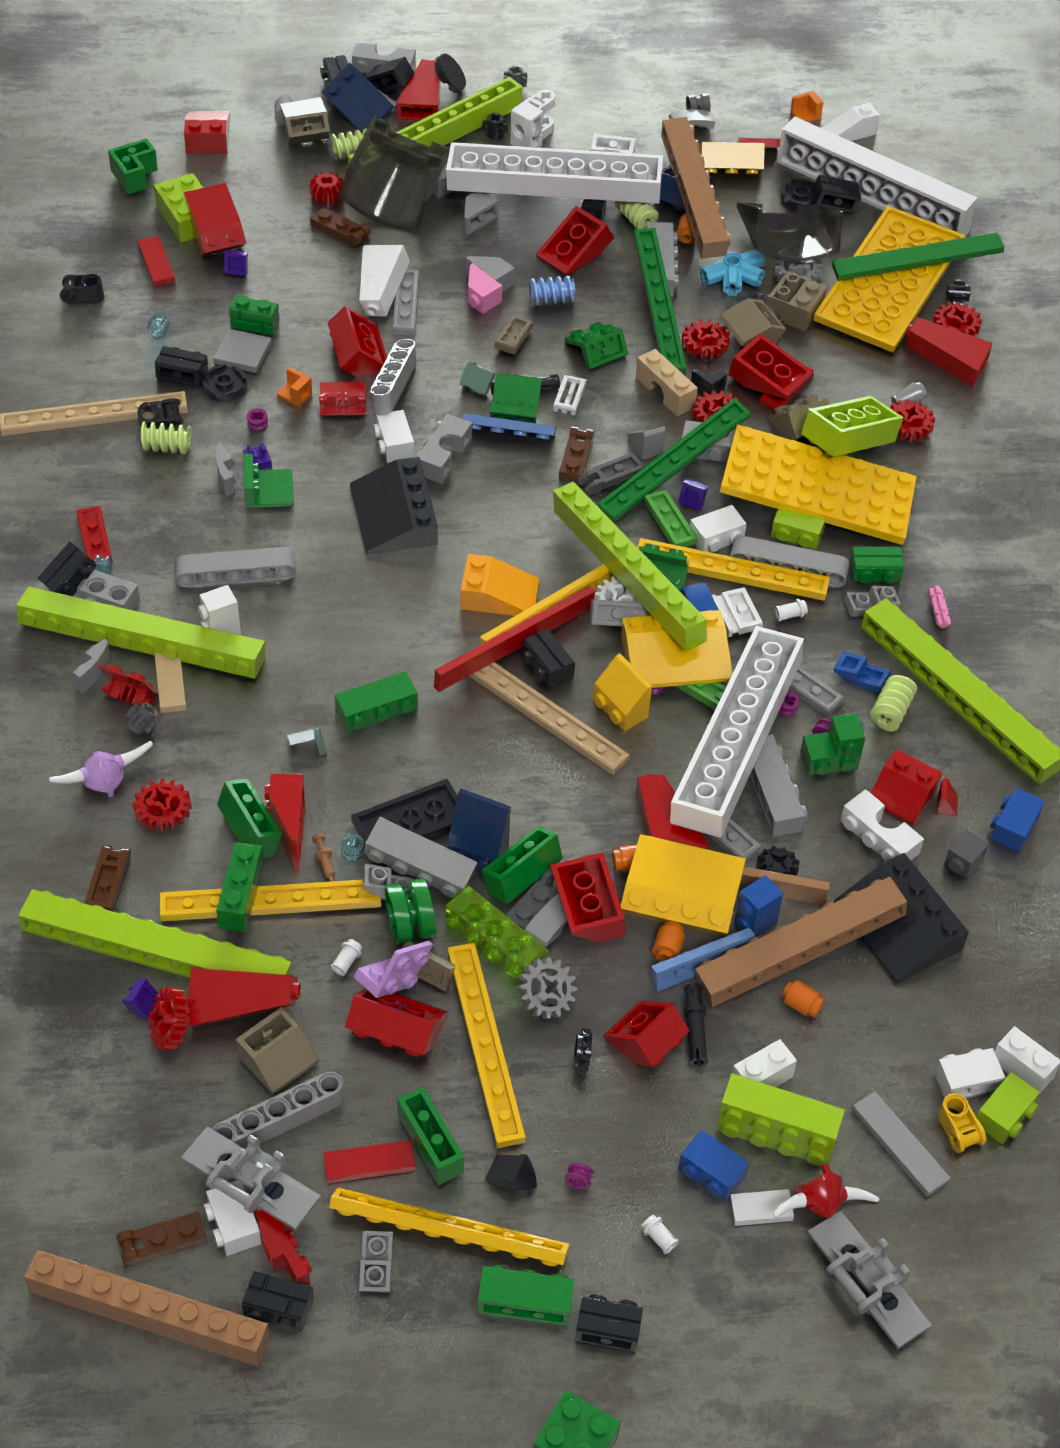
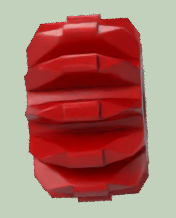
M321 172V175H314V178L310 180L311 199L316 201V204L323 203L324 206L326 204L333 206L334 202L340 203L341 199L344 198L345 185L343 178L339 177L338 174H331V172L325 174Z

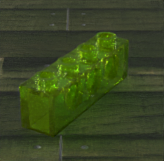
M467 886L445 905V920L448 926L462 933L469 943H475V946L484 951L490 961L501 965L512 979H518L523 983L518 978L520 974H527L523 967L529 964L533 966V960L540 959L543 961V958L548 957L549 950L470 886Z

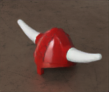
M827 1163L821 1165L822 1176L806 1184L794 1186L797 1194L782 1202L773 1212V1217L778 1218L783 1213L792 1209L808 1208L821 1218H831L840 1207L841 1202L847 1200L878 1202L879 1197L862 1189L842 1186L841 1176L831 1172Z

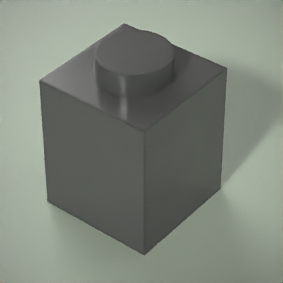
M966 829L949 848L944 864L953 872L967 879L983 861L989 843Z

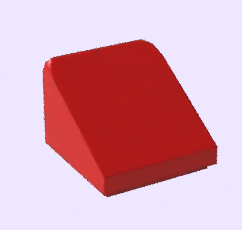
M943 778L938 791L937 812L941 815L957 816L958 795L949 780Z

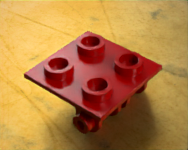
M365 381L320 382V416L366 415Z
M110 664L108 667L98 665V668L110 679L109 684L105 683L102 688V692L106 693L107 697L120 699L122 702L126 700L128 704L134 705L137 703L140 706L143 702L152 705L153 698H151V695L159 696L152 688L153 685L145 681L146 677L135 672H131V675L122 673L123 670Z

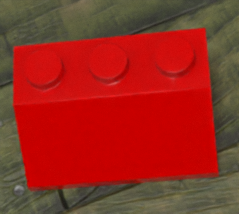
M345 305L327 322L330 330L329 334L334 344V351L339 361L338 365L345 373L349 372L356 377L379 374L387 359L378 326Z
M603 852L551 865L571 935L598 943L626 936L625 918Z
M365 988L353 996L345 1028L353 1030L352 1033L356 1036L363 1038L370 1036L379 1039V1043L384 1046L395 1047L396 1045L404 1048L405 1052L410 1055L421 1056L433 1048L447 1018L448 1011L396 993L376 998Z

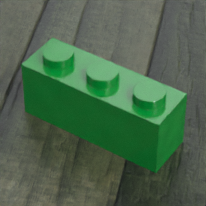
M406 671L335 694V711L346 732L359 730L365 726L383 722L389 718L407 714L418 709V693Z
M248 778L225 781L217 806L240 843L262 846L263 858L273 857L282 833Z
M538 825L482 869L488 895L508 904L551 868L552 864L559 863L563 856L557 834Z
M235 842L216 910L219 929L246 932L264 866L262 846Z
M424 1087L397 1098V1115L437 1185L463 1174L464 1155Z
M500 1265L483 1266L477 1313L569 1326L574 1279L568 1278L563 1274L542 1275L529 1269L513 1271Z

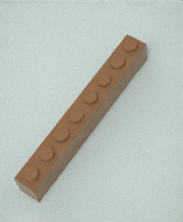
M687 117L665 119L662 122L661 137L701 259L726 256L728 246L731 245V237L729 233H726L724 217L720 216V204L718 201H715V190L713 186H710L708 170L705 171L704 157L700 155L699 142L694 138V127L689 124Z
M891 877L875 880L867 888L860 891H852L845 898L835 903L829 902L812 914H804L793 923L786 926H778L771 933L763 937H755L748 944L738 949L732 948L719 958L704 961L699 967L695 968L696 982L702 985V992L711 1008L906 916L907 900Z
M38 1249L24 1276L29 1293L257 1367L260 1365L270 1340L268 1323Z

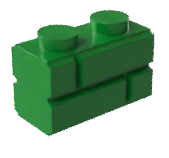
M235 295L229 307L230 328L274 335L280 321L278 313L279 304L270 302L267 299L259 300L248 298L245 295Z
M852 547L850 556L852 582L865 584L870 582H885L888 584L901 582L904 570L901 547Z

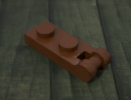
M325 207L321 208L310 218L312 226L353 246H357L362 242V238H366L371 234L368 225H359Z
M571 426L559 470V478L578 481L579 475L585 472L595 430L587 429V431L579 430V427Z
M102 846L84 904L91 906L99 905L113 912L127 864L130 862V848L117 850L113 849L112 846Z
M199 1211L134 1231L124 1230L116 1235L118 1245L123 1249L121 1257L125 1266H132L207 1243ZM143 1242L144 1248H135V1244Z

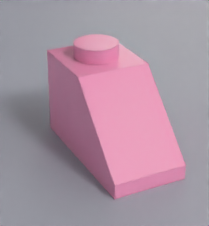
M471 264L468 281V303L483 314L502 303V285L475 264Z

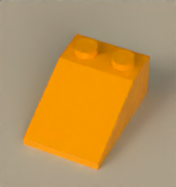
M468 554L461 585L460 610L516 616L536 604L540 578L492 556Z

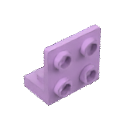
M430 941L396 950L390 959L358 968L354 978L376 998L387 994L391 995L403 989H409L417 982V975L421 967L428 961L430 957L429 952L433 944Z

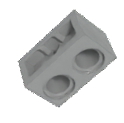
M97 570L90 574L79 590L81 599L133 611L140 602L137 584Z

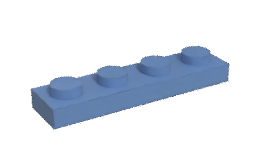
M463 413V419L472 422V429L481 430L483 425L490 426V431L504 433V429H511L514 435L527 436V432L536 433V438L550 439V435L556 436L557 426Z
M747 928L651 966L652 986L658 992L696 977L695 968L699 967L701 963L706 960L719 958L732 948L738 949L748 944L751 939L755 938V934L750 928Z

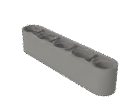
M401 339L394 344L371 387L373 413L387 415L393 411L417 363L415 342L413 340Z
M747 536L735 538L730 554L731 557L828 576L830 577L828 587L840 588L845 585L850 567L848 559L840 555Z
M288 547L182 555L177 557L174 563L175 582L183 588L288 580L296 575L294 551Z
M325 1072L217 1123L212 1129L231 1139V1141L244 1149L248 1146L247 1138L249 1135L258 1138L260 1144L341 1105L344 1099L342 1077L335 1072ZM329 1088H334V1089H336V1090L333 1091V1092H326V1091H325L326 1089H329ZM301 1101H309V1103L305 1105L299 1104V1102ZM276 1113H282V1114H284V1115H282L281 1117H273V1116H272V1115H274V1114H276ZM248 1126H256V1127H257V1128H255V1129H253V1130H247V1129H246Z

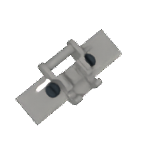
M207 1126L181 1159L208 1176L206 1181L207 1187L210 1189L216 1188L242 1204L245 1211L252 1213L256 1209L263 1210L296 1231L322 1198L321 1195L283 1173L286 1167V1156L278 1150L275 1151L273 1157L260 1149V1140L255 1136L249 1135L247 1138L248 1146L244 1149ZM236 1179L252 1189V1194L249 1195L228 1182V1180Z
M842 1211L837 1212L831 1218L808 1230L807 1234L831 1263L826 1269L830 1275H834L858 1305L857 1310L860 1314L865 1312L871 1314L897 1349L932 1327V1324L901 1287L910 1275V1270L905 1264L901 1265L899 1270L895 1268L886 1256L889 1244L884 1238H881L872 1249ZM847 1271H851L859 1280L860 1284L869 1293L870 1296L868 1298L858 1287L855 1281L851 1278V1276L847 1273Z

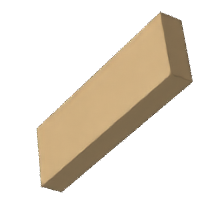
M154 653L161 713L186 711L181 659H168L163 654Z

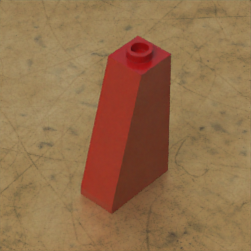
M422 59L414 71V76L408 81L397 100V120L420 121L439 111L441 80L435 70L436 60Z
M919 317L916 318L913 325L909 324L905 333V337L908 338L907 348L971 386L976 384L983 371L993 344L992 342Z
M648 774L638 777L636 795L646 836L709 850L708 843L701 832L670 823L671 801L675 791L665 775Z
M191 968L187 1007H190V1011L187 1013L190 1016L189 1026L200 1027L277 1010L280 1007L295 1006L296 999L300 998L301 984L297 982L298 977L293 975Z

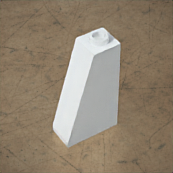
M364 245L359 300L366 316H387L410 262L404 245Z

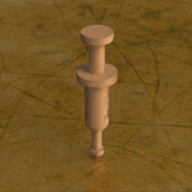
M316 834L312 837V842L317 843L319 849L315 853V858L320 860L325 877L330 882L335 881L336 873L330 858L332 850L324 846L325 835Z

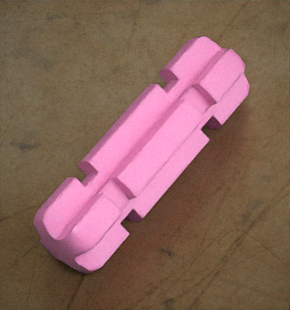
M939 586L929 588L928 594L929 598H931L930 602L936 624L940 629L949 627L951 620L948 616L949 613L945 599H943L942 589Z

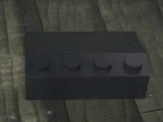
M420 457L394 460L350 482L366 555L438 545V524Z
M905 853L882 863L834 900L835 903L845 898L852 891H860L867 888L875 880L892 878L907 900L906 916L860 938L896 984L962 951L969 933Z

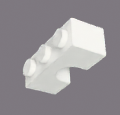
M866 789L844 805L840 821L845 828L854 832L867 847L876 851L885 862L902 853H905L910 860L920 854L924 838L905 822L893 829L881 826L879 822L882 819L885 805Z

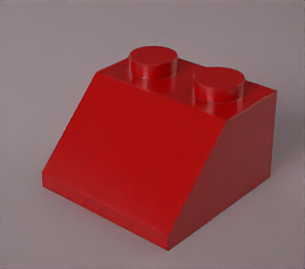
M896 749L884 765L871 794L885 805L884 811L913 826L936 794L942 772Z
M640 1001L603 1036L606 1041L636 1065L653 1067L661 1063L664 1059L663 1056L672 1048L677 1047L690 1030L674 1004Z

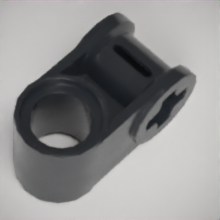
M69 274L62 279L63 289L60 291V298L67 304H96L105 298L101 277L97 274Z
M170 398L162 401L142 403L137 412L139 424L142 426L143 421H145L147 428H150L152 422H155L156 428H159L161 423H164L165 427H169L170 424H173L174 427L182 425L184 422L180 418V400ZM151 412L154 414V417L152 419H145L142 417V414Z

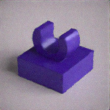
M227 249L224 252V273L246 276L248 252Z
M263 442L258 447L252 448L251 445H248L247 449L243 450V454H253V462L258 463L259 470L272 468L271 458Z
M686 479L683 482L678 503L700 511L704 505L708 486L697 480Z
M137 979L134 986L130 987V993L126 999L122 1000V1003L129 1010H133L139 1018L148 1019L149 1011L152 1012L153 1010L151 1004L156 1003L155 995L159 993L147 979Z

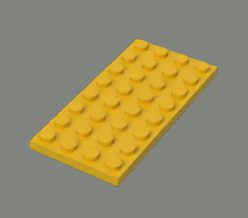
M887 206L854 256L966 238V235ZM951 262L841 281L837 280L815 312L813 321L894 352L904 337L909 324L913 323Z
M737 424L719 492L780 510L826 518L825 523L903 545L907 535L917 476L845 455L832 457L819 447Z

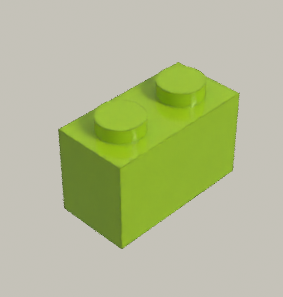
M778 509L773 521L771 537L777 538L780 541L798 544L804 548L817 550L824 532L826 518Z
M1010 1072L980 1108L976 1118L982 1124L985 1132L1003 1145L1009 1136L1014 1139L1023 1127L1021 1122L1025 1117L1030 1119L1039 1107L1036 1101L1040 1092Z

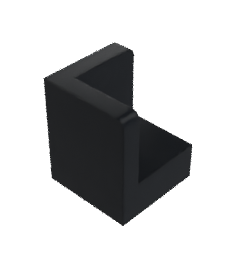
M697 369L692 371L691 382L698 388L697 392L702 396L703 392L710 395L712 390H715L716 394H719L721 390L725 391L727 373L722 369L711 376L703 374Z

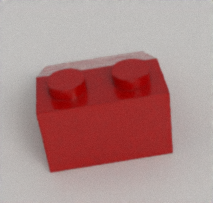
M189 111L184 125L186 154L228 153L230 111Z
M226 183L184 192L201 257L224 252L227 249L241 248L247 243L240 218Z
M575 206L535 255L568 276L599 256L611 243L614 236L607 224Z
M760 333L733 358L728 375L745 388L787 399L813 375V371Z
M271 773L270 784H265L264 797L267 800L266 808L282 833L279 842L293 870L300 871L306 808L303 774Z

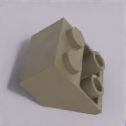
M321 98L280 104L288 145L329 139L330 128Z
M787 271L768 296V300L785 324L806 331L813 321L815 312L825 299L827 286Z
M748 298L724 311L719 316L724 323V327L734 335L736 342L742 347H746L760 333L776 344L786 330L763 300Z
M817 396L805 397L793 401L794 404L774 408L775 413L767 415L768 420L783 438L790 440L798 439L804 436L801 432L809 409L829 405L827 398L818 399Z
M282 1007L236 1039L238 1057L272 1095L319 1062L300 1026Z

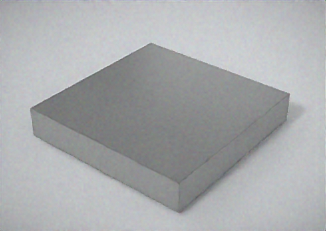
M229 329L213 358L214 364L226 365L230 368L235 366L244 371L257 373L272 344V339Z

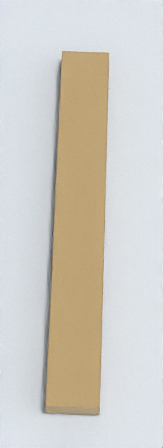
M185 391L0 414L1 434L6 436L138 419L137 412L142 403L162 401L170 398L180 400V414L188 413ZM145 412L142 414V417L150 418L154 417V414Z
M495 662L469 676L611 775H614L629 761L630 754Z

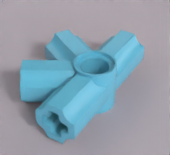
M760 248L742 254L730 252L724 256L723 261L700 268V276L705 286L723 280V292L728 296H736L742 292V281L759 288L766 273L765 270L759 267L765 265L766 259Z

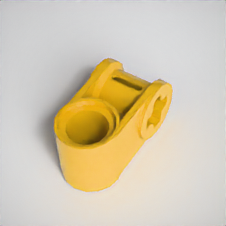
M957 1093L947 1095L938 1111V1121L948 1136L953 1150L956 1153H962L969 1146L985 1144V1130L977 1120L967 1099ZM948 1109H954L958 1114H953Z

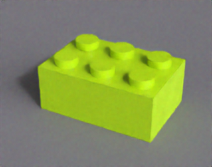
M194 173L154 184L156 206L180 243L196 238L184 197V192L203 188Z

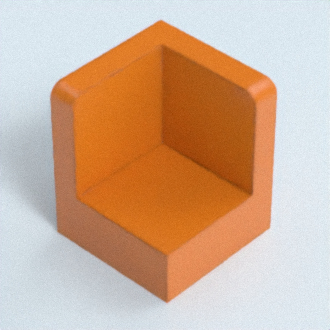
M814 90L792 97L790 113L793 117L800 118L806 122L821 119L824 102Z
M289 368L286 370L287 383L277 392V396L300 407L312 395L311 377L293 368Z

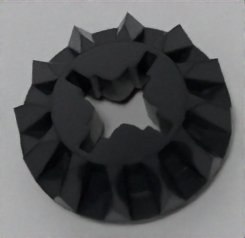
M773 846L768 850L764 848L763 852L758 855L756 867L761 870L797 876L799 860L795 858V853L788 852L786 847L779 849ZM774 860H775L776 862L782 861V862H783V866H782V867H781L780 865L773 866Z
M582 1028L581 1033H577L573 1067L577 1068V1074H585L590 1065L593 1038L591 1030Z

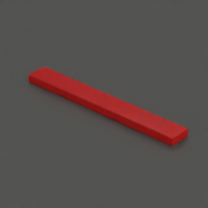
M591 586L586 587L435 669L433 687L438 692H441L523 647L525 638L537 635V633L545 629L552 631L591 609V599L595 598L596 591Z

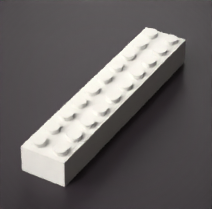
M794 117L782 128L777 163L815 180L820 174L858 182L861 201L883 211L887 206H891L961 234L967 235L969 233L977 197L800 118Z
M451 142L446 168L447 190L659 204L663 155Z
M755 626L671 801V824L719 838L722 837L802 661L804 638Z

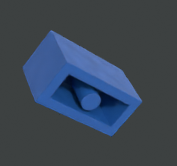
M1015 788L1011 796H1005L1000 807L1003 810L1001 815L996 813L990 827L994 829L991 840L1020 852L1041 814L1045 800Z
M766 875L740 891L735 916L738 929L742 931L750 928L755 937L777 924L783 898L781 890Z
M701 1129L681 1153L678 1168L681 1169L687 1178L696 1180L705 1186L711 1195L727 1201L730 1198V1194H733L747 1177L750 1163Z

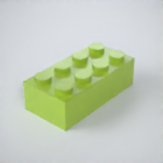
M866 396L809 409L801 434L808 438L812 444L818 445L825 450L827 455L837 457L895 442L903 417L873 396Z
M732 1073L721 1103L716 1131L722 1132L730 1138L738 1137L750 1141V1143L757 1147H768L777 1150L785 1156H796L805 1159L812 1165L820 1166L827 1163L829 1165L845 1109Z

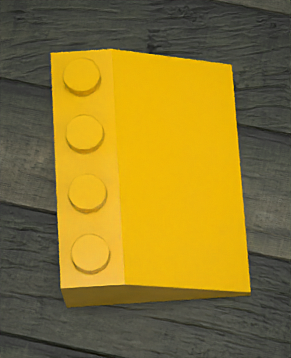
M720 610L700 612L707 619V641L687 651L674 640L653 616L622 618L621 643L626 660L652 685V688L683 686V684L689 683L695 685V683L729 682L733 672L726 628Z
M640 834L621 902L623 914L661 923L672 921L679 923L683 928L726 937L729 934L746 858Z

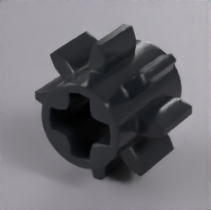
M498 113L488 115L487 120H483L484 134L495 140L503 137V132H508L506 118H503Z
M955 279L953 284L947 285L946 300H951L953 305L959 302L963 306V301L969 302L971 286L965 285L966 280Z

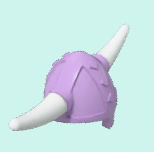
M149 741L137 749L115 756L110 753L95 751L86 760L82 768L69 774L50 777L49 782L58 784L82 782L87 788L94 791L107 792L109 798L113 797L114 790L123 780V768L153 746V742Z

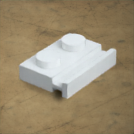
M745 587L722 592V595L719 596L712 595L717 610L721 611L728 637H731L734 633L740 635L752 632L755 626L762 627L763 622Z

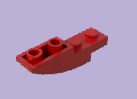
M256 1209L261 1242L273 1271L276 1272L286 1267L294 1282L310 1286L309 1273L312 1272V1269L304 1255L299 1257L295 1250L298 1246L291 1233L292 1228L265 1211Z

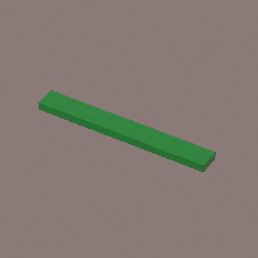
M656 228L635 229L633 235L659 353L682 374H685L687 368Z
M998 232L832 260V268L837 280L841 281L1004 253L1005 247Z
M732 399L597 503V506L614 523L644 500L645 495L653 493L733 431L737 424L740 425L747 420L751 412L737 399Z

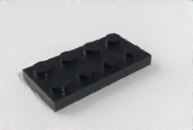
M444 779L351 815V822L364 845L379 817L424 838L431 839L450 831L457 794L449 780Z

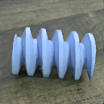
M556 276L553 282L551 277H547L545 283L544 279L539 277L537 284L534 278H530V303L532 300H535L536 305L539 306L540 300L543 299L545 305H548L549 299L552 298L555 305L558 298H560L562 303L565 304L567 297H569L571 303H574V278L571 281L569 276H565L562 282L561 277Z

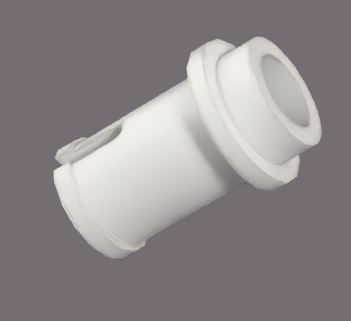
M796 599L793 603L775 606V614L778 621L798 616L803 618L804 615L808 614L805 600L800 601V599Z
M352 939L343 942L341 945L343 949L330 965V968L338 975H346L354 960L362 955V946Z
M651 1215L641 1225V1228L644 1230L643 1234L645 1236L649 1235L663 1253L668 1254L677 1246L679 1240L662 1224L663 1219L661 1217L657 1218L655 1215Z

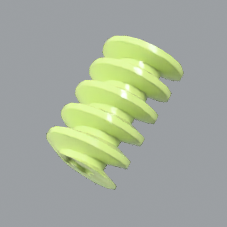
M363 129L362 134L359 130H355L354 136L351 131H347L346 138L342 132L338 134V139L335 134L330 135L333 156L335 157L337 154L340 160H342L343 153L348 157L351 155V152L355 153L375 143L372 129L370 133L367 129Z
M615 201L616 207L636 229L647 228V222H656L658 220V211L649 203Z
M143 421L141 426V443L144 451H149L152 447L154 452H158L161 448L163 453H167L170 449L173 454L180 450L181 454L186 455L192 441V427L190 425L187 431L184 432L183 425H179L178 430L175 431L173 424H170L168 430H165L164 423H161L159 429H156L155 422H152L150 428H147L146 422Z
M894 675L886 680L885 686L882 688L878 700L875 702L870 713L872 721L880 729L893 732L899 728L917 692V685L913 680L902 675Z

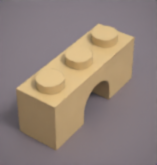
M656 349L637 357L636 378L649 390L660 386L664 394L663 404L677 417L693 409L698 388Z

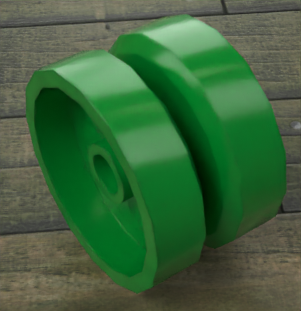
M423 878L409 881L407 895L399 883L385 886L386 912L397 946L403 945L407 941L412 942L414 930L421 940L435 938V915L426 881Z

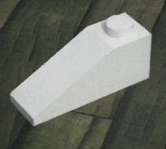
M870 103L850 108L822 127V129L849 141L876 135L880 114Z

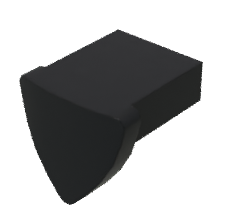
M527 1154L496 1155L485 1178L490 1186L512 1187L519 1190H531L537 1187L535 1171Z

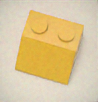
M618 654L594 683L593 700L596 706L602 708L609 715L610 720L615 725L618 724L625 732L648 718L652 685L621 654Z

